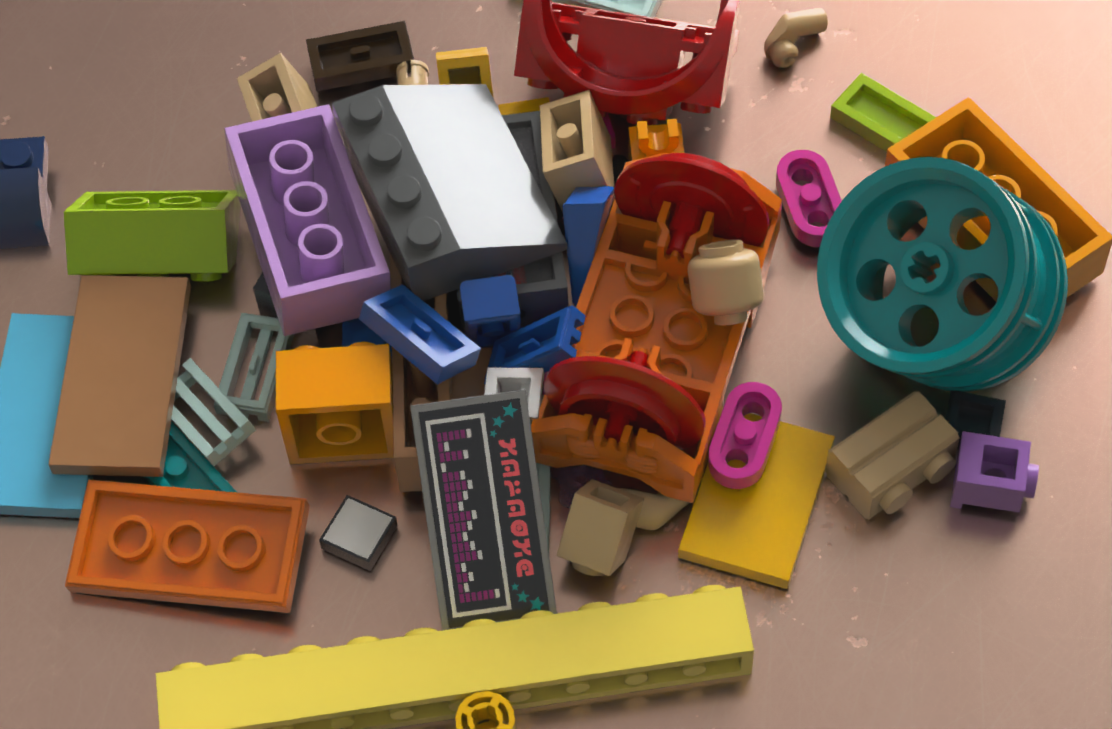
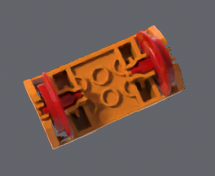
M661 153L625 162L623 171L617 178L614 188L615 199L576 308L586 316L584 325L576 328L582 333L580 342L571 345L577 350L576 357L560 361L547 373L544 382L545 395L539 409V418L533 419L531 431L536 463L555 468L583 464L638 478L666 497L693 503L708 465L709 447L723 410L724 395L746 327H752L758 307L747 311L748 320L733 325H715L714 316L697 313L692 306L688 263L693 257L699 255V247L704 244L725 240L743 241L744 248L755 251L759 256L764 289L780 230L782 199L746 172L729 168L713 159L688 153Z

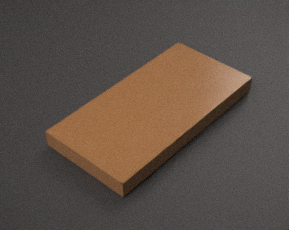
M81 275L48 464L52 474L163 477L191 291L188 277Z

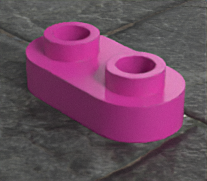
M810 150L791 151L784 155L777 165L776 188L782 199L785 213L795 237L805 245L820 247L828 222L842 200L828 163L821 155ZM802 180L808 182L809 184L800 186L797 185L795 182ZM819 222L825 226H813L811 223Z
M759 382L743 383L735 387L726 399L708 455L710 474L715 481L724 487L731 489L750 487L761 478L781 422L782 412L781 399L770 386ZM749 413H756L762 419L753 422L745 419L744 416ZM737 459L743 461L746 465L742 468H732L727 463Z

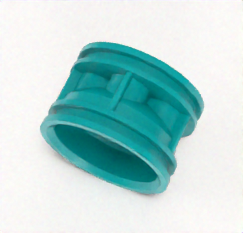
M937 157L912 158L890 164L872 173L857 184L844 197L829 220L823 234L817 261V283L822 307L831 327L847 347L874 365L904 375L929 387L945 391L971 392L987 389L1012 379L1028 368L1042 354L1055 335L1064 313L1068 292V275L1064 253L1056 234L1045 218L1023 199L1004 189L980 171L958 161ZM927 216V225L924 232L912 241H902L901 238L918 221ZM987 216L991 229L985 243L973 250L960 248L957 243V233L960 227L972 218ZM937 262L940 264V267L933 270L937 277L930 282L927 280V277L934 274L931 266ZM890 264L895 271L896 283L892 292L883 299L884 275L887 265ZM979 278L993 279L998 287V299L995 306L983 315L973 316L966 308L963 299L966 286ZM931 308L938 317L939 329L937 335L929 344L918 347L911 335V321L919 309Z

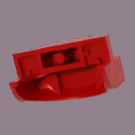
M524 0L514 76L528 78L527 85L540 89L559 88L564 92L563 98L590 90L602 118L606 117L607 112L627 115L626 121L632 124H637L638 121H647V125H657V120L665 121L672 112V106L681 102L680 109L701 114L711 113L712 107L721 108L726 99L731 59L737 51L740 32L736 30L740 0H721L715 27L555 3L551 0ZM572 34L579 35L577 52L567 43V41L572 40ZM685 51L692 52V60L683 65Z

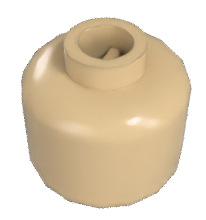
M725 240L704 244L699 247V255L689 261L688 277L692 306L697 313L714 316L715 325H733L748 320L747 311L753 310L762 304L764 290L759 256L755 251L744 248L743 241Z

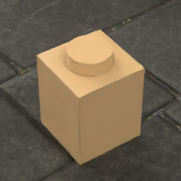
M591 479L574 494L556 556L571 561L572 567L581 573L591 576H602L604 574L610 576L626 561L644 498Z

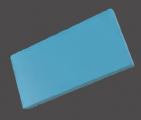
M11 314L0 366V514L80 518L88 480H93L94 475L52 474L48 465L74 316Z

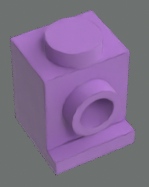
M963 431L956 458L950 507L961 509L962 504L1020 512L1023 498H1034L1038 480L1039 465L1029 463L1031 442Z

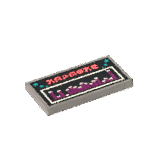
M526 390L411 405L442 631L462 628L466 623L478 619H490L495 622L517 620L529 612L539 610L557 614Z

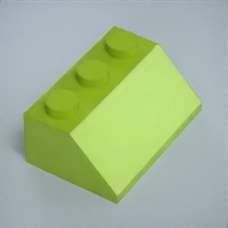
M236 190L85 192L63 212L68 275L116 276V274H137V276L169 277V274L190 273V279L193 281L219 280L222 278V273H228L236 263L241 209Z

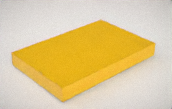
M753 413L744 416L745 419L753 422L762 419L760 415ZM781 421L761 478L752 486L743 489H731L722 486L711 476L707 465L678 548V558L788 589L826 471L828 450L833 448L835 436ZM737 459L727 463L732 468H742L746 465L743 461Z

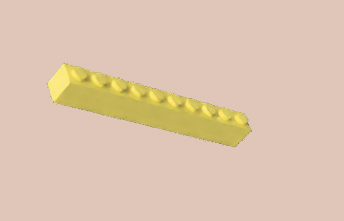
M707 585L698 588L692 594L668 597L662 593L644 595L635 602L610 605L606 602H592L583 605L577 611L553 614L550 611L539 610L529 612L520 619L503 622L478 619L466 623L462 628L437 631L433 628H417L407 632L402 637L380 640L377 637L363 636L350 640L346 645L321 648L316 645H302L291 649L287 654L267 657L259 654H242L232 658L230 662L207 666L197 662L182 663L173 667L171 671L156 673L159 729H389L455 719L459 705L466 697L476 692L490 691L500 694L509 701L513 710L749 675L752 674L754 648L741 586L725 588L722 585Z

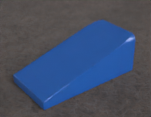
M612 186L576 187L562 206L572 304L575 307L611 211L614 196V187Z
M512 275L466 280L460 284L465 336L480 348L492 347L495 340L520 329V308L516 281Z

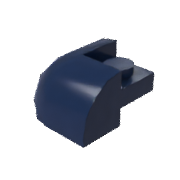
M45 136L0 139V249L49 246L51 201L47 192L49 147Z

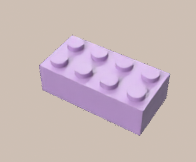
M330 105L226 127L225 138L229 170L283 335L288 336L359 318L364 301L390 290V271Z

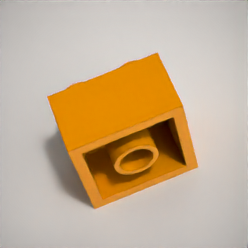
M357 342L347 347L331 348L303 345L293 350L276 351V413L289 464L394 458L392 358L389 344L376 345L371 342Z

